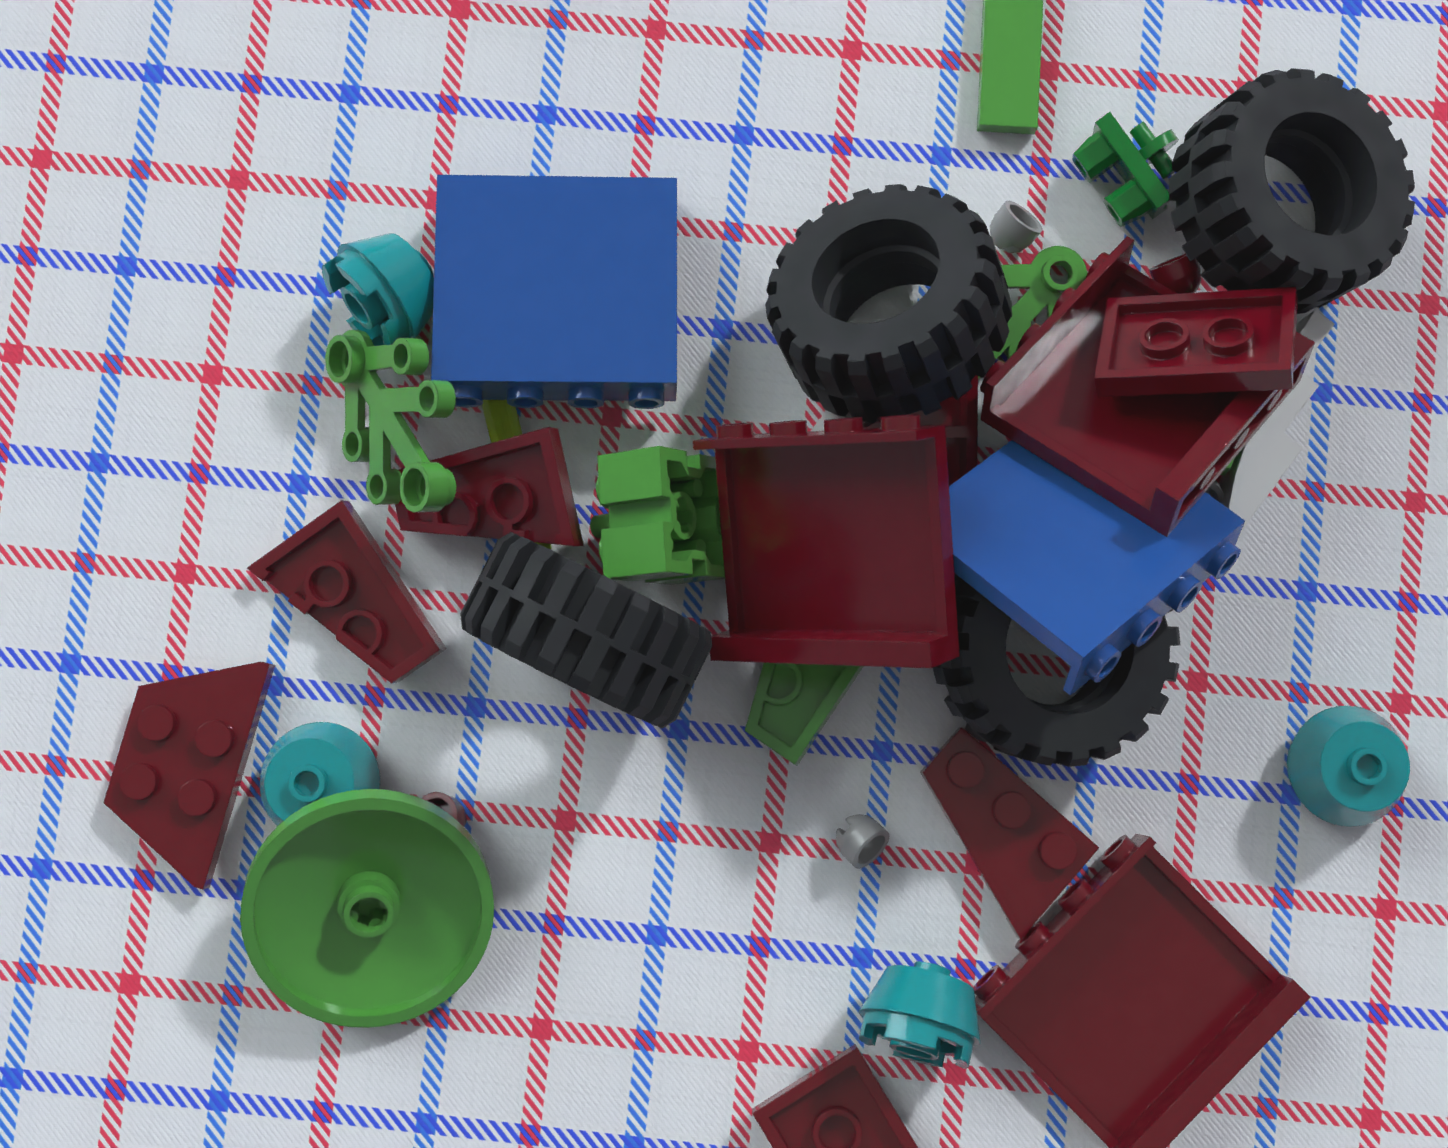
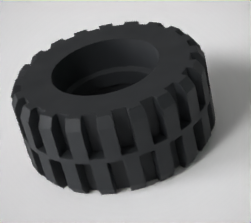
M1291 68L1287 72L1274 70L1261 74L1255 80L1245 83L1195 122L1187 131L1184 143L1177 148L1172 161V170L1177 173L1169 178V200L1176 201L1177 208L1171 212V218L1175 232L1182 230L1187 242L1182 245V249L1189 261L1196 258L1205 270L1201 276L1212 287L1216 288L1222 285L1228 291L1296 287L1297 314H1303L1316 307L1320 308L1360 287L1369 280L1379 276L1391 265L1392 258L1401 252L1407 240L1408 231L1404 228L1412 224L1415 202L1409 200V194L1414 191L1415 182L1413 170H1406L1403 159L1407 157L1408 152L1402 138L1397 141L1395 140L1388 128L1393 123L1383 110L1376 113L1368 105L1370 97L1358 88L1345 89L1342 87L1344 80L1330 74L1322 73L1315 78V71L1308 69ZM1265 155L1286 165L1304 184L1314 207L1315 232L1309 231L1294 222L1276 202L1266 178Z
M902 184L885 185L884 191L872 193L868 188L852 193L854 199L839 205L836 200L822 208L823 215L814 222L808 219L796 230L795 236L797 239L793 244L786 242L776 260L779 269H772L766 289L769 295L765 304L767 320L802 390L812 401L820 402L825 410L842 417H846L848 412H850L852 418L862 417L863 422L875 423L877 417L908 415L921 410L926 416L942 409L940 402L953 396L958 400L973 387L971 380L976 375L983 378L995 363L996 359L993 351L1000 352L1004 347L1009 334L1007 323L1012 317V301L1008 292V285L993 239L989 235L985 222L978 213L969 210L966 203L949 194H945L941 198L938 190L917 185L915 191H908L907 187ZM902 285L931 286L916 304L897 316L874 323H848L853 313L864 302L880 292Z
M512 532L497 540L460 613L461 627L470 635L568 686L660 728L666 727L677 719L712 648L711 632L708 629L604 575Z
M955 574L960 656L933 667L936 684L946 685L949 695L944 699V702L952 715L962 717L967 722L965 729L977 740L993 745L994 750L1027 761L1049 766L1052 763L1067 767L1087 765L1090 757L1105 760L1120 753L1121 745L1119 742L1121 740L1136 742L1149 730L1148 724L1143 720L1147 713L1161 715L1169 701V698L1161 693L1165 681L1176 682L1179 663L1169 662L1170 646L1180 645L1179 627L1168 626L1165 615L1162 617V622L1156 632L1145 644L1137 647L1132 643L1121 652L1118 663L1103 680L1096 683L1089 679L1075 696L1064 703L1054 705L1042 704L1026 697L1015 683L1009 670L1006 656V639L1012 619Z

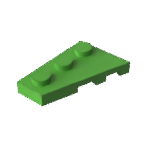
M763 663L745 731L798 766L864 666Z

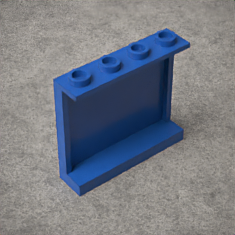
M437 175L431 380L448 381L452 384L456 395L455 407H477L483 404V400H507V403L514 407L535 408L543 405V400L568 401L570 406L584 409L601 407L604 405V401H628V404L634 408L654 409L662 407L664 401H676L677 178Z
M1013 440L949 486L954 573L1071 666L1063 688L1070 696L1089 679L1096 683L1103 680L1116 666L1123 650L1132 643L1137 647L1145 644L1156 632L1165 614L1171 609L1180 613L1187 608L1199 593L1202 583L1210 576L1216 579L1223 577L1234 565L1241 552V549L1235 545L1245 520L1206 492L1166 537Z

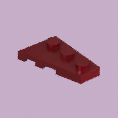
M546 427L430 460V462H437L445 469L450 470L456 481V494L453 501L438 512H411L405 507L402 499L398 504H395L401 531L500 539L512 532L537 543L584 546L558 428ZM404 468L399 469V471H400L401 474H402Z

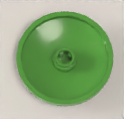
M385 789L351 790L318 799L302 807L279 824L266 838L257 851L245 880L241 901V932L245 950L258 976L287 1005L306 1016L338 1026L380 1027L401 1023L434 1009L457 992L469 979L481 961L490 940L494 918V898L489 870L481 850L469 832L450 814L431 802L403 792Z

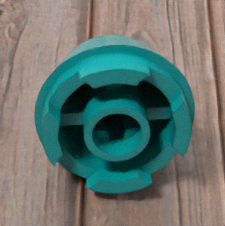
M394 233L341 244L338 247L337 256L322 265V275L329 294L340 289L343 301L353 315L346 320L353 330L366 332L374 346L392 345L400 337L417 338L433 315L434 275L431 266L419 251Z
M1336 706L1315 714L1299 729L1288 751L1287 773L1297 797L1312 814L1334 825L1354 827L1375 822L1395 807L1402 797L1409 780L1410 760L1401 737L1383 717L1362 707Z
M330 722L307 723L288 731L269 750L260 774L261 799L267 814L277 826L302 807L318 799L351 790L380 789V771L371 748L354 731Z
M917 961L914 963V967L890 965L885 969L859 1010V1014L863 1017L859 1040L868 1046H875L878 1036L890 1041L889 1047L894 1050L893 1056L936 1067H943L945 1055L954 1056L955 1065L966 1069L970 1064L973 1046H978L981 1043L974 988L966 982L950 976L951 971L937 964Z

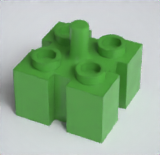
M663 446L597 455L598 478L596 481V494L600 505L609 509V513L593 516L590 521V529L594 537L601 538L599 542V555L603 563L604 576L612 580H645V583L668 585L725 579L715 457L702 454L687 456V451Z

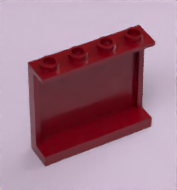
M1127 236L1110 254L1103 252L1095 259L1087 273L1086 279L1076 290L1069 287L1062 293L1052 310L1051 316L1041 326L1035 323L1027 329L1017 346L1016 352L1006 362L999 360L989 369L980 387V391L984 393L980 420L1167 537L1300 382L1315 342L1296 332L1293 389L1097 397L1094 377L1107 298L1178 294L1129 266L1135 240Z
M914 414L881 417V428L863 429L862 417L824 420V431L807 432V420H793L769 423V433L754 434L753 423L717 425V437L693 441V450L715 449L729 630L711 636L710 661L933 668L960 656L945 425L921 426L920 415Z
M1135 834L1131 839L1127 835L1117 839L1100 858V861L1105 866L1089 882L1081 878L1070 886L1058 900L1057 904L1062 910L1046 926L1041 921L1034 924L1025 936L1017 941L1015 948L1019 951V954L1004 969L999 965L992 967L973 987L974 993L977 995L975 997L977 1014L1109 1148H1166L1311 998L1292 978L1280 974L1153 847L1156 842L1150 836Z

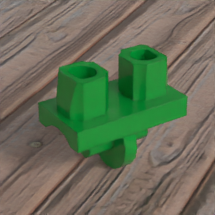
M1109 112L1095 122L1092 136L1073 153V163L1089 183L1113 166L1116 168L1126 183L1105 197L1103 202L1120 227L1142 218L1147 213L1154 219L1167 210L1166 204L1171 200H1169V192L1149 164H1153L1163 179L1172 175L1175 172L1172 170V159L1166 152L1179 139L1172 129L1155 137L1143 121L1130 131V134L1141 148L1138 151L1115 117Z

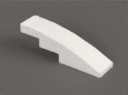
M1315 309L1296 323V332L1315 342L1312 355L1335 323ZM1304 373L1296 387L1237 454L1231 469L1225 476L1222 475L1220 478L1219 486L1224 495L1222 504L1245 520L1243 528L1304 448L1284 433L1319 387L1316 382Z

